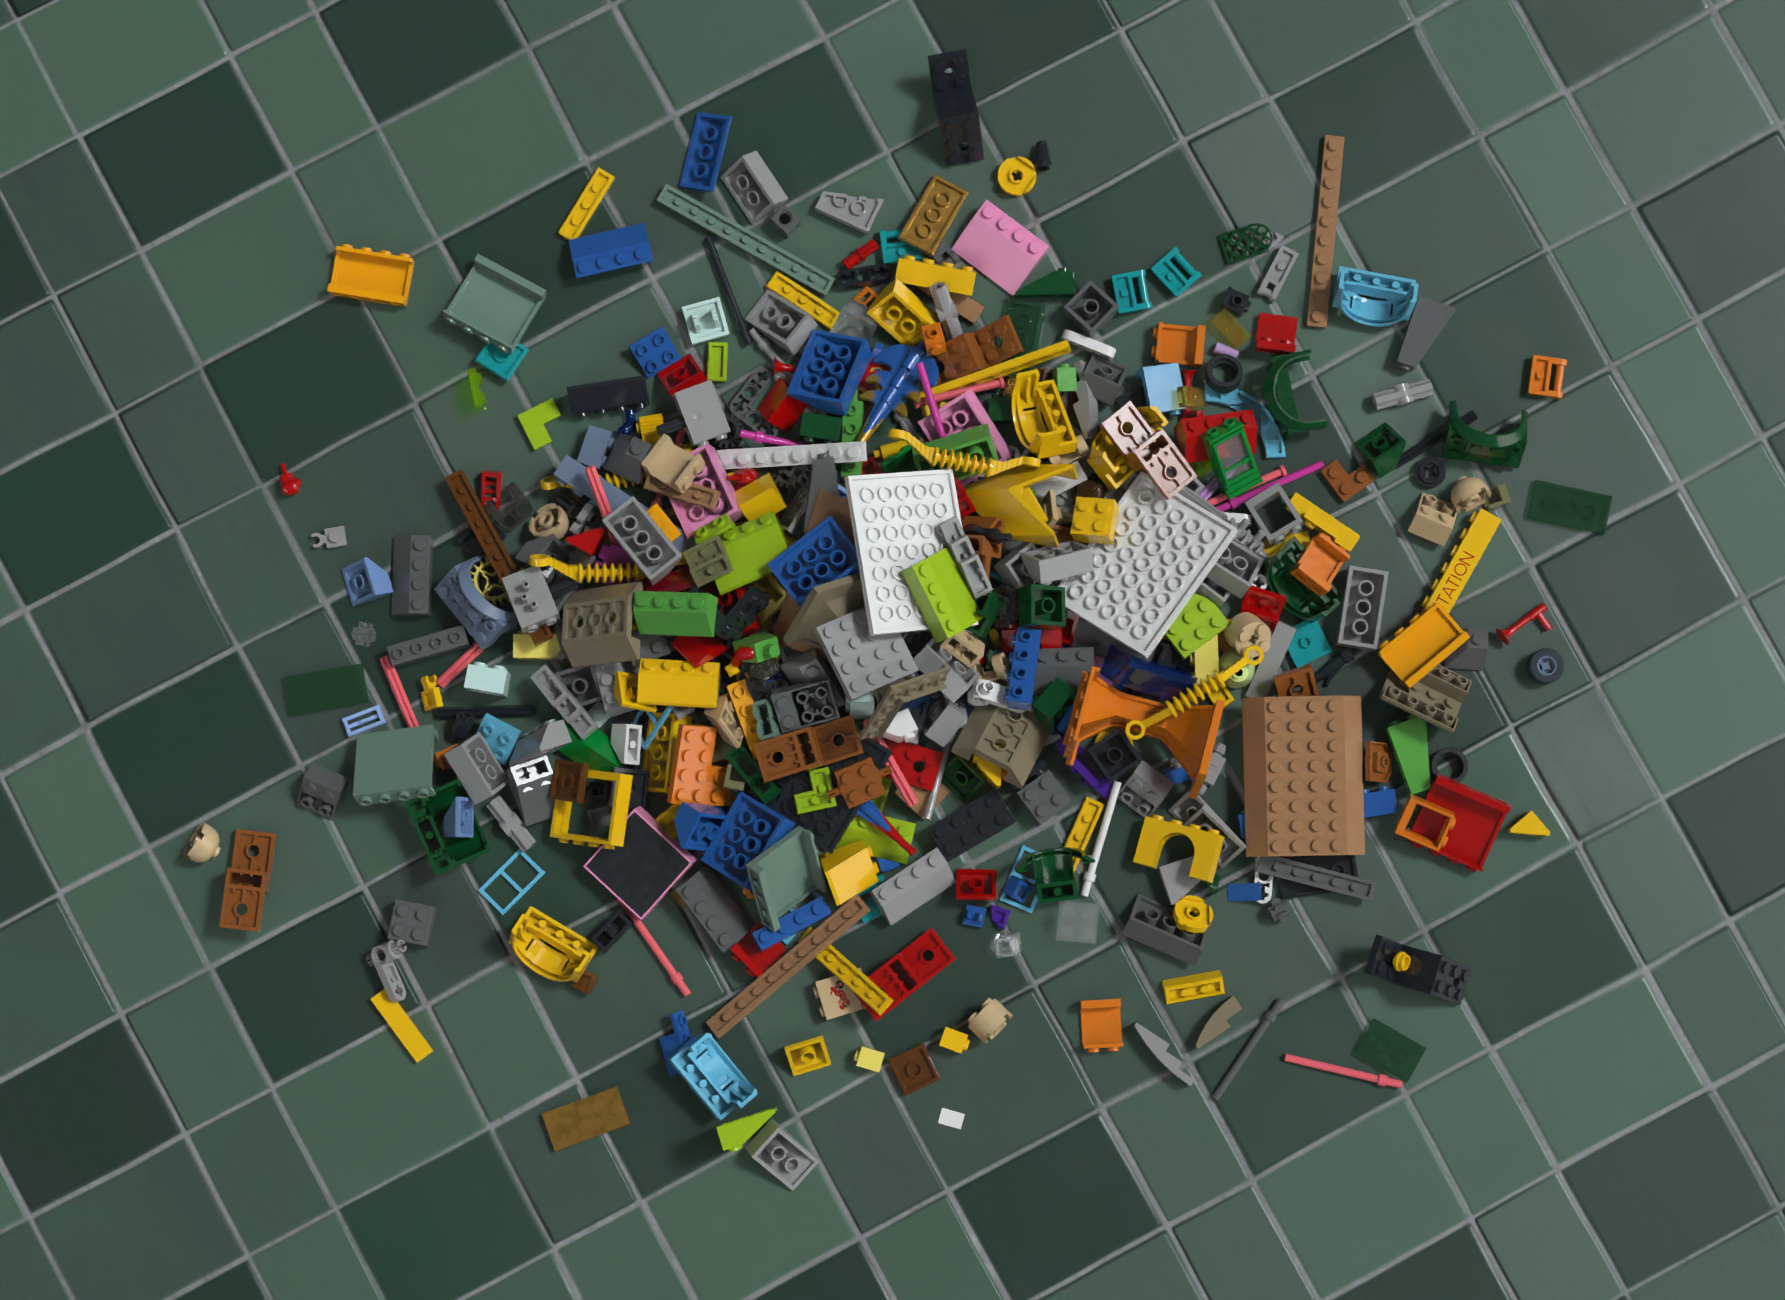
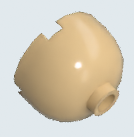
M1462 476L1457 479L1456 484L1451 490V502L1458 513H1461L1460 510L1462 509L1469 512L1486 502L1484 498L1487 495L1490 498L1491 491L1480 478Z
M555 503L546 504L536 511L538 515L535 519L532 517L530 520L529 530L536 538L554 534L560 540L565 536L569 527L568 515Z
M205 822L200 824L189 840L191 841L190 848L185 847L183 856L198 863L206 862L211 857L215 858L221 849L218 846L220 839L217 831Z

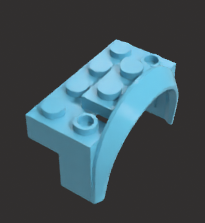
M1339 266L1336 274L1332 307H1337L1353 321L1367 326L1382 327L1403 320L1409 321L1417 301L1419 284L1416 283V280ZM1357 294L1387 299L1388 301L1371 300ZM1391 303L1393 304L1392 315H1390Z
M710 1033L695 1034L668 1058L669 1062L717 1120L721 1121L735 1108L741 1109L757 1095L756 1088L746 1079ZM731 1081H733V1083H732L727 1089L722 1090V1089H723L724 1087H726Z

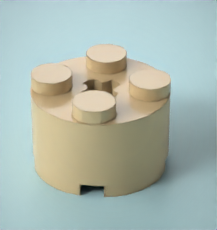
M1243 612L1231 619L1233 622L1230 626L1227 625L1225 638L1230 646L1242 657L1245 648L1250 645L1259 646L1263 652L1269 650L1271 631L1256 615ZM1251 650L1248 653V658L1258 656L1259 652Z
M988 998L982 1004L983 1008L979 1013L975 1012L968 1019V1028L985 1044L988 1043V1037L992 1040L1007 1025L1005 1022L1007 1017L1010 1020L1013 1017L998 1000H992L991 998Z

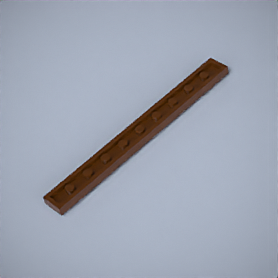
M460 469L446 476L445 481L505 589L502 578L518 571L466 475ZM540 626L537 631L529 633L535 646L553 638L548 626Z

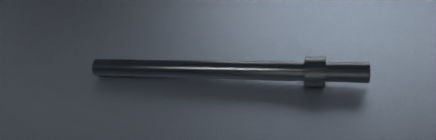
M708 236L704 240L737 323L735 325L736 329L741 334L745 346H750L753 343L748 333L749 327L747 322L743 320L712 236Z

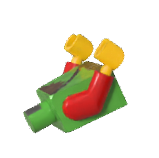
M763 631L733 642L735 654L731 664L727 665L725 670L729 677H732L734 674L740 673L738 667L741 662L760 663L768 660L771 663L775 659L776 661L780 660V637Z

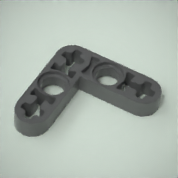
M759 368L731 401L730 411L754 432L759 431L757 428L762 425L763 420L766 421L764 423L765 427L768 429L773 427L774 434H769V436L777 437V426L768 422L759 411L752 407L771 381L770 371L766 368ZM759 373H766L767 380H761V382L759 383L761 389H759L755 384L751 383L753 380L755 381V383H757V381L759 380ZM749 387H753L756 390V394L752 398L745 395V390ZM740 396L750 402L748 405L746 402L743 403L742 412L739 410L735 412L734 405H739L742 402V399L739 398ZM752 414H756L760 418L759 422L755 425L750 424L748 421L749 416ZM761 427L760 432L766 434L765 429Z

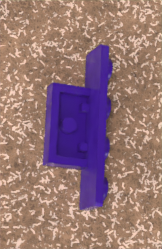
M1065 735L1054 745L1063 756L1066 745L1063 744ZM1078 745L1074 765L1067 766L1075 774L1079 772L1083 776L1081 781L1088 788L1093 786L1108 801L1114 781L1108 784L1087 752Z

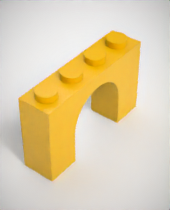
M1152 814V818L1145 816L1133 860L1134 863L1157 869L1161 851L1166 841L1177 835H1185L1190 838L1195 850L1189 877L1213 883L1225 838L1219 835L1220 831L1208 828V831L1200 830L1201 826L1189 824V827L1183 826L1181 821L1171 819L1170 822L1163 821L1164 817Z

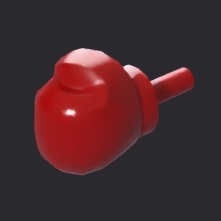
M285 463L280 464L283 475L279 476L282 493L285 496L297 494L299 486L302 485L300 478L294 477L293 473H287Z
M740 468L734 475L726 476V480H735L736 483L748 485L757 480L758 473L751 468Z

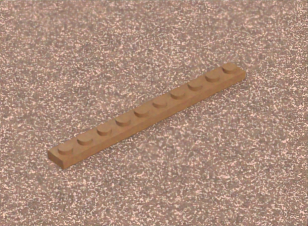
M1324 136L1306 327L1323 329L1327 327L1345 138L1342 136Z
M856 894L712 1016L706 1023L715 1036L720 1039L865 916L870 909L861 897Z

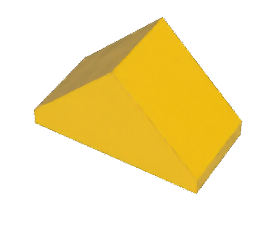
M1532 810L1528 811L1507 829V833L1550 836V831Z

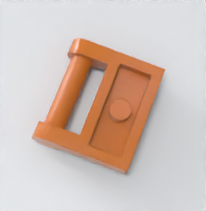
M1533 355L1527 394L1562 399L1563 393L1561 389L1564 367L1567 366V360ZM1555 365L1557 367L1554 390L1552 391L1549 390L1551 367Z

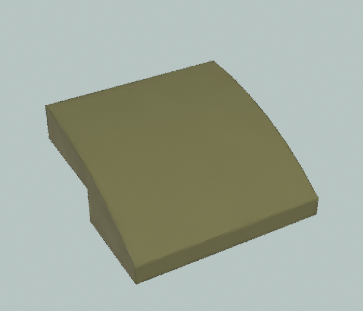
M719 535L682 552L690 567L689 571L697 588L734 571Z

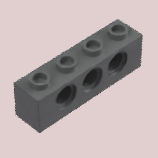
M461 625L391 645L387 649L392 666L396 668L470 647L471 644L467 630Z

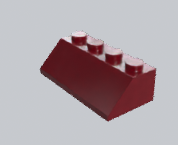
M685 564L674 567V571L670 572L655 585H652L647 578L641 580L643 582V591L689 592L693 586L697 587L689 571V565L685 566Z

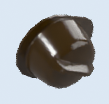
M1094 473L1088 476L1086 481L1074 486L1071 492V499L1074 505L1076 497L1111 499L1116 490H1109L1100 477Z

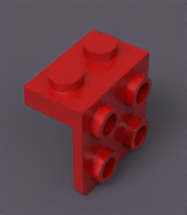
M761 923L755 924L740 941L730 948L733 951L731 956L738 963L742 960L747 966L745 970L752 977L755 975L760 977L785 952V947L778 943L760 953L751 935L753 932L764 927Z

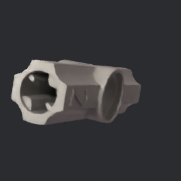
M945 282L934 283L929 287L935 303L934 307L939 321L943 325L947 339L951 340L963 333L958 320L959 315L953 300H951Z
M1430 379L1411 384H1399L1392 387V389L1372 394V398L1377 411L1396 405L1397 407L1413 403L1414 400L1433 396L1434 393Z
M500 795L487 805V808L499 821L500 827L509 837L511 836L522 852H525L536 843V840L525 828L523 821L515 811L509 808Z

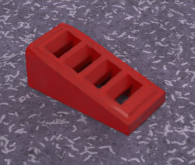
M482 471L480 503L485 511L500 512L503 471ZM495 477L497 481H490L487 478ZM487 485L497 486V488L489 489ZM486 493L496 494V497H487ZM485 501H494L496 505H485Z

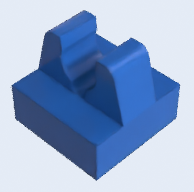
M967 904L962 924L982 928L986 908Z

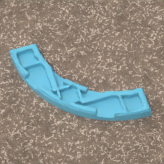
M1204 382V403L1221 404L1236 411L1252 409L1257 424V432L1264 446L1265 458L1286 457L1283 438L1280 435L1275 420L1259 401L1238 389L1225 394L1217 393Z

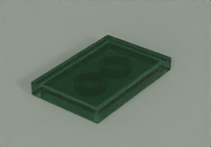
M1374 1018L1355 1053L1408 1083L1427 1048Z

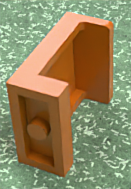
M1159 321L1158 326H1154L1153 330L1156 346L1152 345L1151 357H1155L1154 363H1178L1180 366L1201 368L1206 326L1163 324V322Z
M1318 533L1311 538L1290 571V574L1318 596H1322L1330 591L1332 580L1342 564L1349 560L1350 555L1343 547L1331 541L1328 535Z

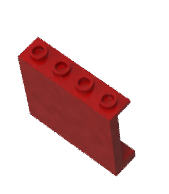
M1436 773L1425 800L1453 811L1456 823L1452 830H1448L1446 835L1448 837L1447 843L1444 848H1440L1439 852L1410 839L1409 841H1411V845L1419 849L1422 846L1430 849L1429 852L1435 856L1440 857V855L1448 857L1447 860L1454 864L1459 862L1465 864V868L1470 871L1476 872L1479 870L1482 872L1485 860L1506 814H1509L1511 810V805ZM1422 806L1411 831L1435 841L1446 816Z

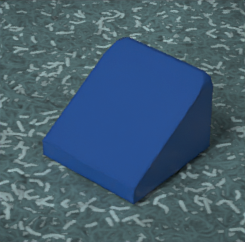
M877 858L882 873L900 867L898 862Z
M1012 875L1003 889V893L1023 904L1032 886Z

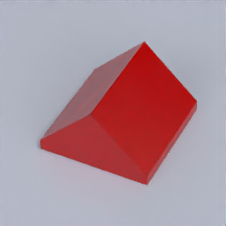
M779 378L757 410L768 422L786 432H790L809 404L787 395L790 384Z
M600 527L567 537L566 541L586 553L596 556L608 535L606 527Z
M956 869V900L995 901L996 870Z

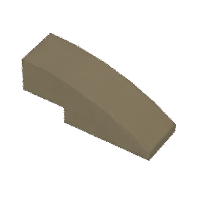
M1234 996L1224 1001L1205 1022L1194 1044L1196 1049H1199L1231 1027L1226 1020L1242 1010Z

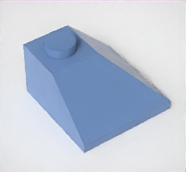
M364 557L341 569L352 606L373 601L394 592L388 573L368 557Z
M455 797L442 823L444 837L473 838L474 803L469 797Z

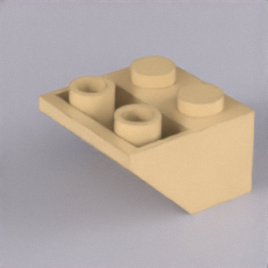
M1422 492L1410 521L1408 532L1444 546L1453 530L1457 511L1452 503Z
M727 693L718 697L717 709L705 708L704 714L711 724L717 727V732L722 739L737 749L741 746L744 733L731 698Z

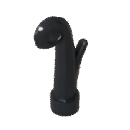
M1346 646L1338 651V654L1326 665L1314 673L1316 683L1326 678L1324 686L1328 687L1335 674L1345 664H1349L1355 659Z

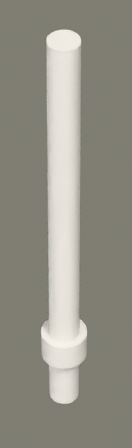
M1114 781L1092 854L1095 862L1090 863L1088 870L1084 873L1083 879L1085 880L1080 895L1088 897L1092 882H1095V871L1122 784L1120 782Z

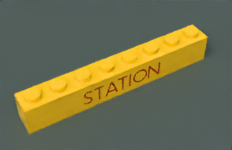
M1482 508L1478 512L1474 511L1469 519L1471 522L1469 528L1463 529L1459 537L1462 539L1460 544L1453 547L1450 552L1451 560L1449 563L1445 562L1440 570L1443 573L1439 580L1435 579L1430 588L1433 592L1430 597H1425L1421 606L1425 608L1431 602L1436 604L1440 601L1441 606L1448 614L1450 613L1502 519ZM1423 608L1421 613L1417 612L1416 615L1418 614L1421 617L1426 611Z

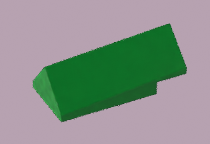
M561 714L555 720L556 722L564 720L572 740L569 744L558 749L562 754L575 762L589 764V770L610 772L611 767H623L624 764L620 762L615 753L609 736L596 729L583 740Z

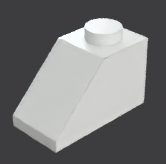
M908 708L897 713L883 735L884 738L898 743L903 741L909 742L916 738L918 727Z
M612 724L611 745L622 764L639 765L642 725Z

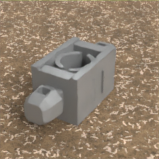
M1217 743L1213 749L1214 753L1212 752L1207 776L1199 795L1205 793L1208 788L1206 785L1209 787L1214 785L1226 761L1225 758L1221 757L1226 750V746L1222 743Z

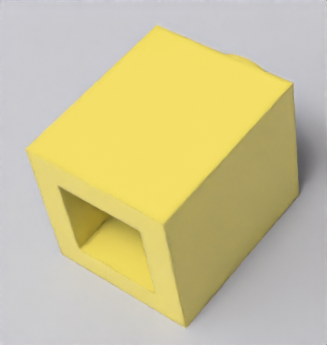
M862 1046L861 1050H856L854 1061H857L856 1066L879 1072L885 1053Z

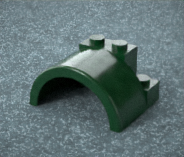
M460 779L433 789L436 796L414 798L404 802L436 876L490 852L489 845L475 814L473 838L444 837L442 823L455 797H467ZM427 807L431 812V815L427 816L426 814ZM448 852L450 857H446L444 853Z

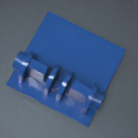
M663 326L629 345L648 379L681 359Z

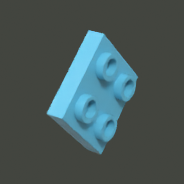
M486 713L477 733L480 731L497 761L506 765L522 731Z

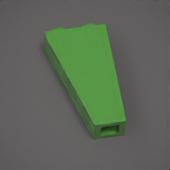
M1410 715L1407 717L1408 721L1401 723L1399 719L1388 723L1390 727L1386 728L1385 731L1408 794H1416L1430 789L1427 727L1425 721Z

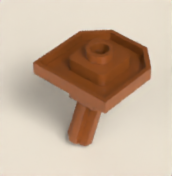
M1366 741L1365 755H1363L1365 781L1386 783L1391 776L1392 752L1387 743Z

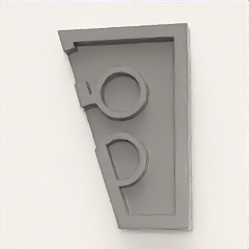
M823 191L815 211L868 235L884 199H869L864 196L853 197L847 196V194Z

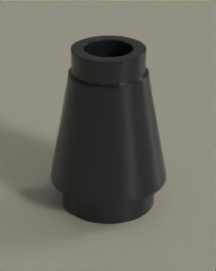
M1046 141L1036 142L1033 159L1036 171H1048L1052 165L1048 142Z

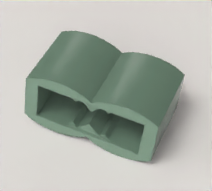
M763 699L753 702L752 710L757 720L756 730L760 740L765 741L784 735L773 701Z

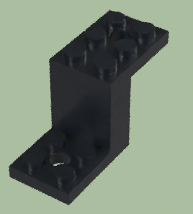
M966 49L927 56L933 102L941 130L946 166L983 160L984 153L979 113L971 87ZM948 68L954 69L951 73L944 72ZM960 143H967L965 147H958Z
M693 586L688 593L707 592ZM750 586L729 612L717 602L714 633L718 637L732 643L739 640L747 626L754 623L758 613L768 606L771 597L766 592ZM659 635L660 637H663L672 642L678 637Z
M1376 934L1364 973L1394 985L1429 994L1460 1006L1465 996V988L1471 977L1472 968L1445 956L1406 946ZM1400 951L1405 952L1411 959L1410 966L1405 971H1396L1394 969L1393 958Z

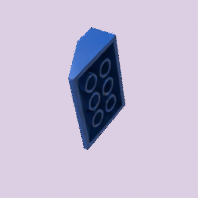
M813 329L787 390V395L824 412L846 416L872 353L868 340Z
M831 516L767 564L800 608L813 587L860 573L855 546Z
M740 791L701 861L742 887L753 891L746 864L790 833L796 823Z

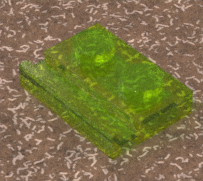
M475 368L467 369L475 408L478 412L486 411L484 404L487 403L485 391L482 392L480 385L483 384L481 372L478 373Z

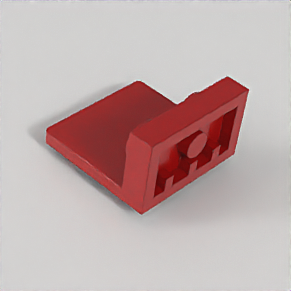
M1259 313L1254 351L1278 355L1295 353L1298 318Z

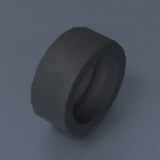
M1216 355L1210 359L1206 366L1205 381L1217 393H1230L1237 389L1241 383L1243 375L1242 365L1231 355ZM1216 366H1228L1235 372V378L1230 382H1221L1212 375L1213 369Z
M1444 748L1437 751L1429 763V771L1432 777L1435 778L1436 773H1439L1437 769L1439 759L1445 755H1452L1459 760L1460 771L1451 779L1458 782L1464 779L1468 772L1466 756L1456 748Z

